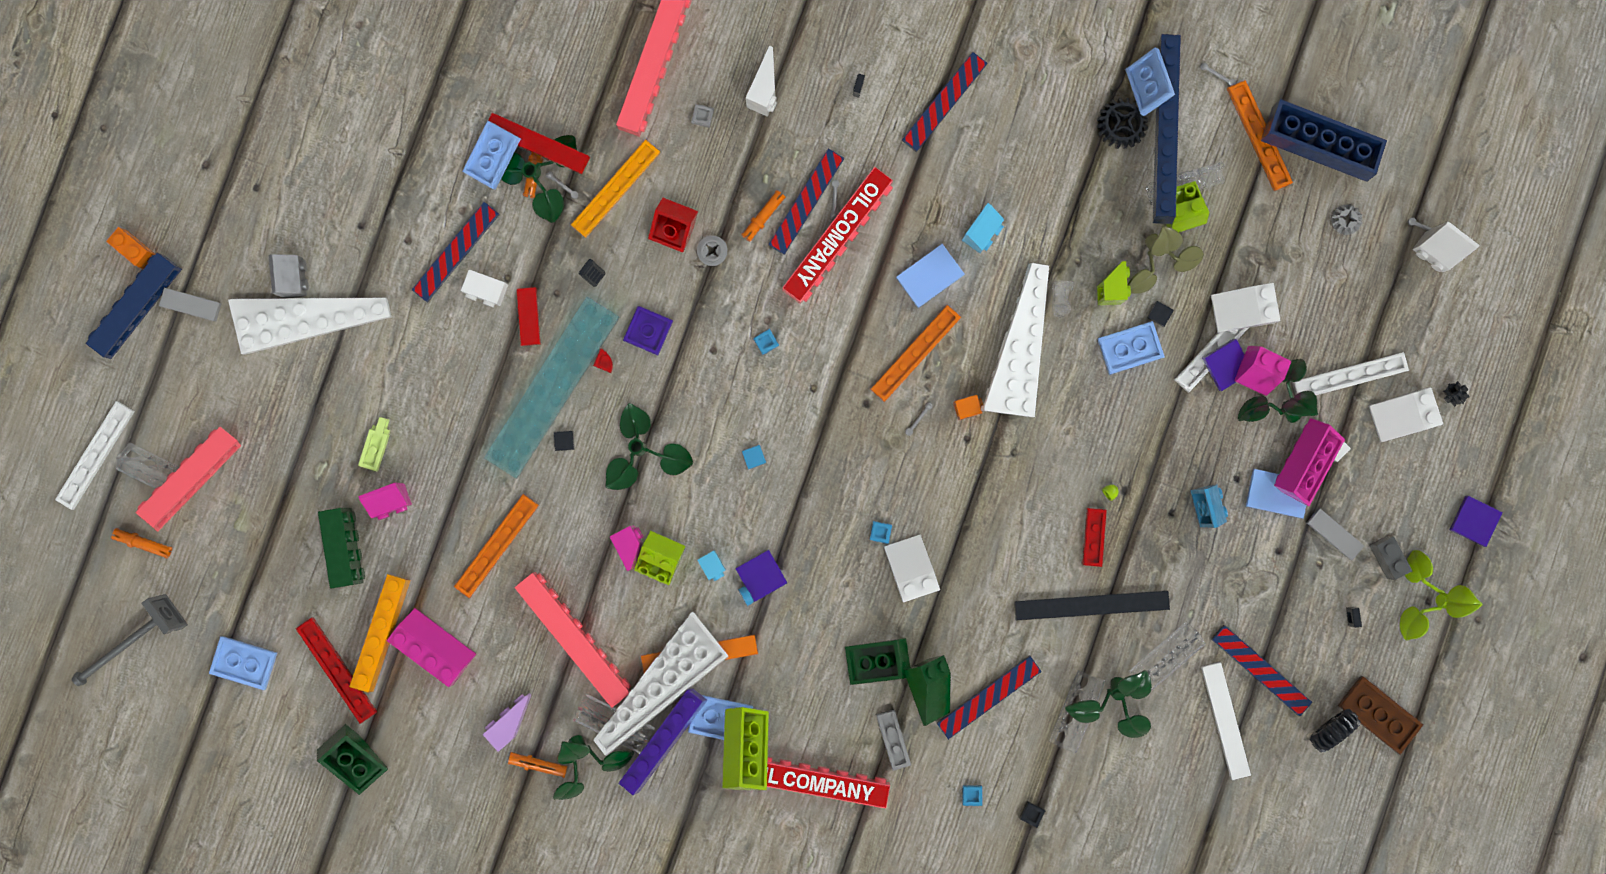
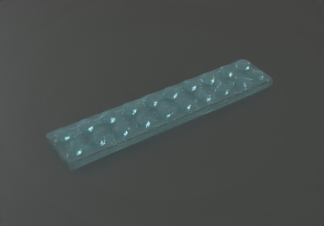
M585 298L484 459L518 479L620 317L591 298Z

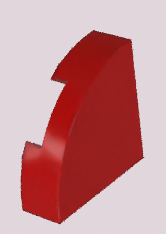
M600 348L593 366L612 374V359L606 351Z

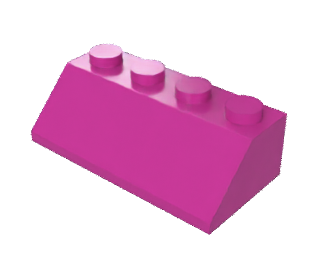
M1310 418L1304 426L1299 440L1296 441L1291 455L1286 459L1285 466L1277 476L1274 486L1282 493L1306 506H1310L1345 439L1331 425Z
M416 608L397 626L387 642L447 687L455 684L476 656L475 652Z

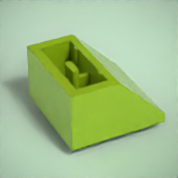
M1196 181L1177 186L1176 217L1172 224H1166L1167 227L1177 232L1207 224L1210 212Z
M1126 261L1118 264L1097 286L1098 305H1121L1130 297L1131 288L1130 285H1127L1130 268L1126 266Z
M650 531L642 546L634 570L661 583L670 585L686 546Z

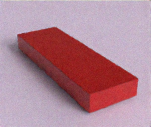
M537 288L517 289L521 346L541 345Z
M1086 509L1082 565L1102 567L1106 509Z

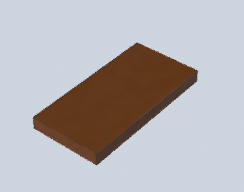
M1363 676L1358 678L1337 705L1342 710L1351 709L1353 713L1355 712L1363 727L1399 755H1401L1424 725Z

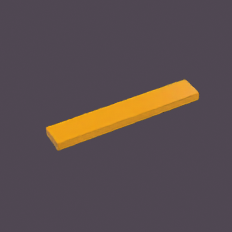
M645 139L573 221L571 226L586 238L656 159L660 151Z

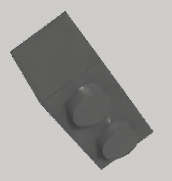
M1385 536L1369 545L1387 579L1396 580L1412 572L1395 537Z

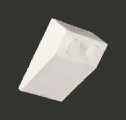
M769 46L746 96L747 108L767 117L769 112L773 113L777 105L773 47Z
M1446 222L1426 231L1412 250L1416 252L1420 259L1431 263L1433 269L1445 272L1457 265L1480 245L1450 222Z
M1274 283L1211 295L1217 333L1274 324L1280 321Z
M1432 388L1421 389L1368 406L1380 442L1443 424Z
M921 535L884 546L902 602L940 590Z

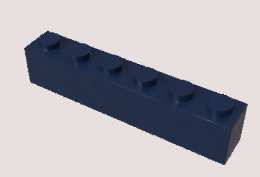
M160 253L152 255L148 260V265L144 270L138 272L136 280L124 290V295L113 304L110 313L101 319L99 327L89 334L88 341L85 344L103 358L112 359L162 296L164 288L170 286L182 268L165 255Z

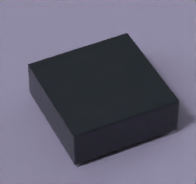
M863 74L857 75L852 95L860 98L865 75Z
M1156 301L1147 318L1165 327L1174 310Z
M574 431L554 432L555 451L575 450Z
M1346 607L1348 626L1354 628L1362 627L1359 607Z
M1027 801L1019 819L1038 828L1046 810Z

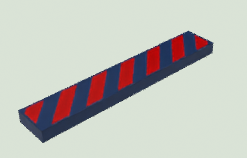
M972 52L904 136L902 141L917 152L988 63Z
M829 148L827 149L768 246L783 255L786 254L844 161V157Z
M483 202L413 287L412 291L428 303L500 214Z
M1225 625L1212 637L1211 640L1297 716L1300 717L1312 704L1311 700Z
M1029 655L937 722V725L949 740L1042 671Z

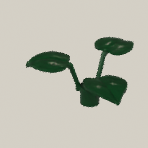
M564 135L554 139L577 150L576 138L573 135ZM514 153L501 180L509 185L519 184L523 179V175L533 180L543 191V193L537 194L533 199V210L540 218L554 223L563 211V197L557 189L546 191L545 187L538 180L541 176L540 167L551 165L554 162L525 163L521 155Z
M1303 359L1291 360L1285 379L1282 381L1286 382L1290 400L1283 402L1281 409L1271 402L1268 403L1265 396H1256L1247 400L1242 405L1238 414V421L1254 422L1262 420L1269 414V407L1274 408L1280 415L1284 414L1290 423L1299 421L1302 416H1317V396L1312 391H1302L1293 398L1290 382H1299L1305 376L1307 371L1305 361Z
M628 403L621 415L620 431L628 439L634 437L628 444V449L631 452L630 463L624 458L612 460L606 470L605 487L611 490H622L629 488L636 482L638 471L632 467L634 456H642L648 452L661 457V469L666 474L673 476L683 473L693 465L692 456L683 446L675 443L666 445L663 454L648 449L646 444L639 439V435H644L649 431L651 419L644 410Z
M1143 670L1138 674L1125 678L1114 677L1110 681V689H1107V694L1101 707L1098 701L1084 700L1065 706V710L1075 720L1081 723H1091L1100 718L1099 712L1104 710L1111 695L1115 700L1122 701L1126 718L1118 722L1119 732L1130 738L1142 737L1150 731L1151 722L1142 715L1129 717L1125 696H1131L1134 699L1147 697L1152 688L1150 676L1146 670Z
M575 735L568 742L562 741L557 761L561 764L573 763L574 781L561 784L555 790L553 799H571L583 792L584 784L578 783L577 759L584 758L590 753L602 765L603 771L611 772L626 766L634 756V751L612 752L604 760H600L592 751L590 745L586 746L582 735Z

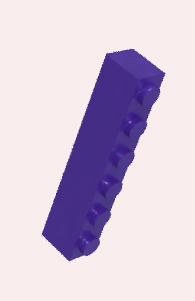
M693 688L688 689L618 784L632 795L639 793L707 702V699Z

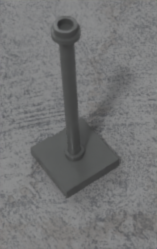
M163 594L144 600L142 605L152 619L82 673L76 672L72 677V682L76 686L86 684L89 676L156 625L164 635L185 628L188 624L169 597Z

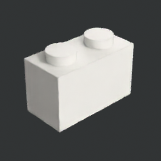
M468 270L461 291L466 294V298L474 301L477 298L484 300L483 304L494 308V305L501 306L508 285L505 282Z

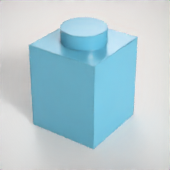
M715 550L697 560L708 580L713 578L716 581L725 576L723 572L726 571V568Z

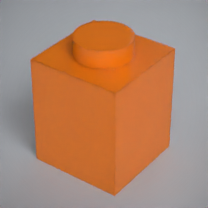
M977 395L953 402L958 421L982 414L981 406H983V401L981 398L978 399Z

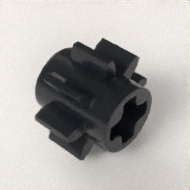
M1459 381L1452 384L1449 383L1446 390H1443L1446 395L1444 399L1447 403L1451 402L1454 407L1464 404L1466 399L1470 397L1467 394L1469 389L1466 385H1461Z

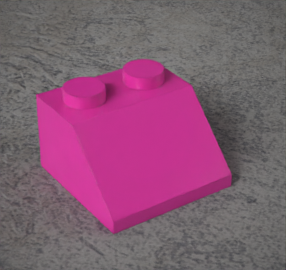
M1248 346L1234 381L1267 396L1285 379L1291 361L1261 346Z
M393 483L358 496L371 518H378V520L390 517L389 513L396 511V514L407 511V507L412 505L404 483Z
M634 525L610 536L627 571L635 568L643 544L642 538L644 536L640 528H635Z

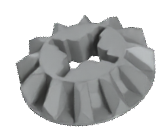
M1352 204L1339 206L1334 210L1331 217L1332 226L1338 233L1343 235L1355 233L1363 223L1362 214ZM1349 213V218L1353 222L1351 221L1346 225V220L1340 217H1346Z
M707 236L699 242L697 255L704 264L717 266L727 256V245L718 236ZM707 245L711 248L717 247L716 253L718 257L713 254L706 257L709 253Z

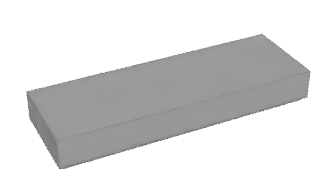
M164 288L159 306L216 322L221 303Z
M1317 509L1306 522V524L1351 561L1364 547L1362 543L1321 509Z
M895 709L876 714L892 770L911 766Z

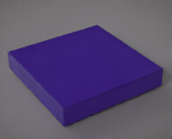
M637 306L623 341L659 356L673 320Z
M1234 338L1202 358L1219 391H1223L1236 383L1234 380L1245 355L1237 339Z
M1465 496L1449 530L1483 547H1487L1503 512L1470 496Z
M769 550L735 568L754 602L787 584L784 575Z

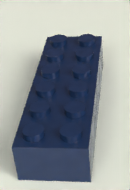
M1282 99L1272 107L1261 139L1262 142L1366 182L1377 174L1387 140Z

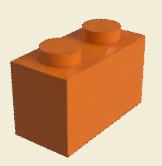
M120 227L106 241L133 265L142 269L148 265L149 258L155 255L153 251L134 235Z

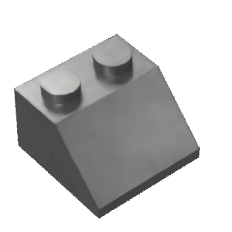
M268 255L272 293L282 298L307 296L309 284L308 280L305 279V272L307 271L306 261L298 255Z

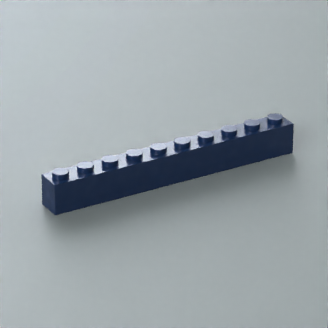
M1161 34L1158 43V49L1160 50L1175 95L1156 108L1153 223L1172 224L1176 217L1181 35Z

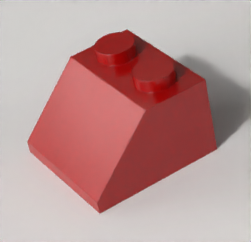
M662 198L655 209L648 239L683 253L694 228L698 211Z

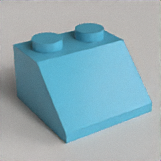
M987 203L962 241L979 253L983 249L987 251L993 243L990 239L994 234L998 236L1004 228L1001 225L1004 221L1003 217L992 205Z

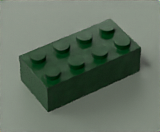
M352 508L319 511L318 518L330 589L364 583L365 571L361 568L360 564L362 553L357 545L359 534L354 527V522H356L355 512L352 511Z

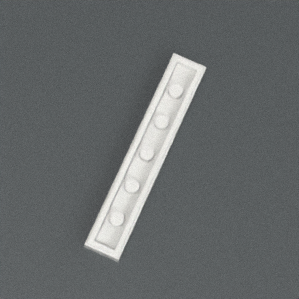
M1248 328L1216 333L1174 381L1189 393L1209 372L1202 358L1233 338L1238 340Z
M1402 352L1305 378L1299 382H1292L1295 395L1302 391H1312L1315 395L1409 371L1405 354Z
M118 401L114 403L57 495L56 501L71 510L75 509L135 411Z
M1221 662L1202 666L1201 670L1230 779L1235 780L1251 776Z

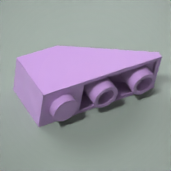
M530 693L526 696L523 694L514 701L516 705L512 709L507 707L499 714L502 718L497 722L493 720L485 727L487 731L483 736L498 752L516 737L531 698Z

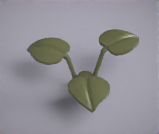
M1162 226L1159 235L1151 234L1145 240V244L1150 250L1147 254L1149 255L1151 270L1143 269L1133 276L1127 284L1130 285L1131 294L1147 292L1156 284L1157 276L1153 274L1155 272L1153 255L1162 256L1169 254L1174 260H1177L1173 268L1178 272H1186L1195 268L1202 261L1204 256L1202 249L1198 246H1190L1182 250L1179 257L1175 256L1171 251H1175L1181 246L1183 238L1176 230Z

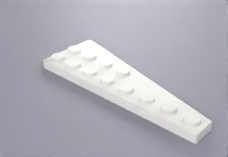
M1028 264L1022 282L1023 288L1020 297L1017 298V306L1014 315L1011 316V324L1005 334L998 355L999 360L996 369L992 373L991 377L993 378L990 387L987 388V396L984 405L981 406V411L1035 417L1049 266Z
M387 298L228 300L242 355L392 317Z
M694 612L689 614V617L679 627L660 655L656 657L643 674L634 689L630 691L611 719L594 738V742L605 756L729 657Z

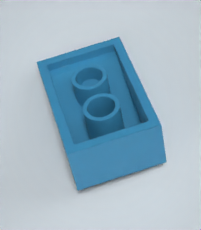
M1217 484L1190 490L1200 527L1216 528L1227 522L1228 512L1226 507L1222 505L1223 493Z

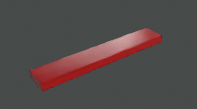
M491 113L488 121L521 138L518 144L519 147L581 175L590 159L588 155L497 114Z
M311 617L295 628L359 724L376 714V709L364 691L350 687L353 675L314 617Z

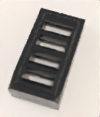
M588 259L578 272L593 287H596L606 274L592 259Z

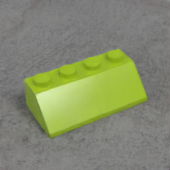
M744 707L725 709L722 788L767 790L769 711Z

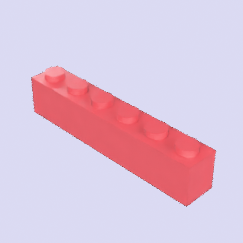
M221 427L213 430L208 435V439L203 444H199L189 458H185L181 462L180 468L176 472L170 473L166 478V482L162 486L157 487L152 492V496L138 506V510L135 513L158 532L241 447L240 443Z

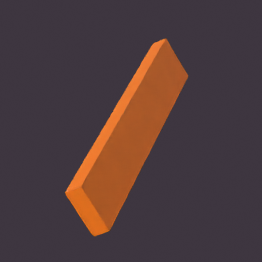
M1246 80L1228 87L1227 91L1273 190L1277 191L1292 184L1293 181L1277 147L1261 141L1266 123Z
M946 305L870 390L885 402L960 320L961 316Z
M523 494L454 587L468 598H471L539 505Z
M755 634L717 641L729 656L725 660L758 654ZM661 652L641 655L644 673Z

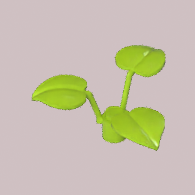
M1414 550L1410 553L1407 562L1412 572L1405 575L1406 579L1412 583L1422 581L1425 585L1438 592L1439 595L1435 599L1436 607L1419 611L1417 607L1411 606L1402 613L1400 631L1406 641L1421 638L1427 633L1429 620L1427 616L1423 615L1425 612L1442 610L1443 608L1446 609L1451 617L1462 618L1472 614L1483 605L1466 586L1457 585L1447 594L1427 582L1425 578L1433 574L1431 560L1420 550Z

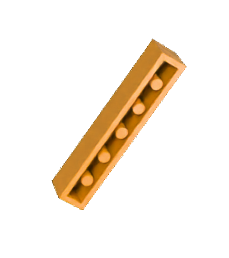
M387 574L350 687L368 693L374 692L390 644L387 640L394 632L411 580Z

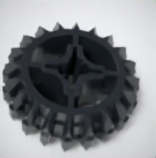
M1118 98L1117 102L1113 99L1110 101V104L1106 103L1104 109L1100 110L1101 116L1097 118V121L1100 123L1096 127L1102 129L1098 133L1099 136L1105 135L1102 141L1106 142L1107 139L1110 141L1108 146L1111 147L1115 143L1116 149H1119L1121 144L1123 149H1127L1128 145L1132 148L1135 146V143L1139 144L1141 138L1145 137L1144 131L1148 130V126L1144 124L1148 123L1149 119L1143 118L1144 116L1140 114L1139 108L1135 106L1137 103L1135 100L1130 104L1129 98H1126L1124 102L1122 98ZM1116 110H1125L1129 112V114L1124 115L1120 112H1117ZM1109 115L1112 117L1111 120L1114 123V127L1112 130L1109 128L1108 124ZM1132 118H1135L1136 120V132L1133 130L1134 127L1131 124ZM1126 119H1128V120L1126 121V124L1123 125V127L1120 126V127L1117 129V127L1119 126V123H1120V122L1125 121ZM1121 132L1129 137H1119L1115 134Z
M1345 709L1313 732L1310 741L1319 752L1329 751L1358 729L1361 721L1355 712L1353 713L1351 709Z

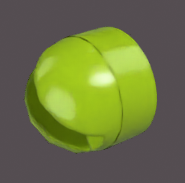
M1110 484L1105 486L1102 492L1108 500L1113 501L1117 497L1119 490L1117 486Z

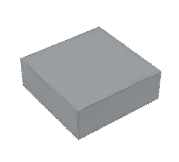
M695 104L691 123L710 128L714 108Z

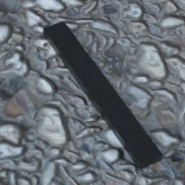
M1168 590L1014 601L1016 621L1170 610Z

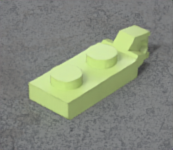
M379 417L377 426L373 425L372 429H369L358 466L376 472L379 471L390 436V430L387 429L389 419Z

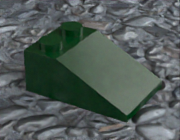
M906 638L845 647L850 685L906 678L904 670L910 668Z
M944 655L926 659L904 670L923 726H927L950 713L951 672Z
M346 724L317 749V762L358 795L388 770V767L361 736Z

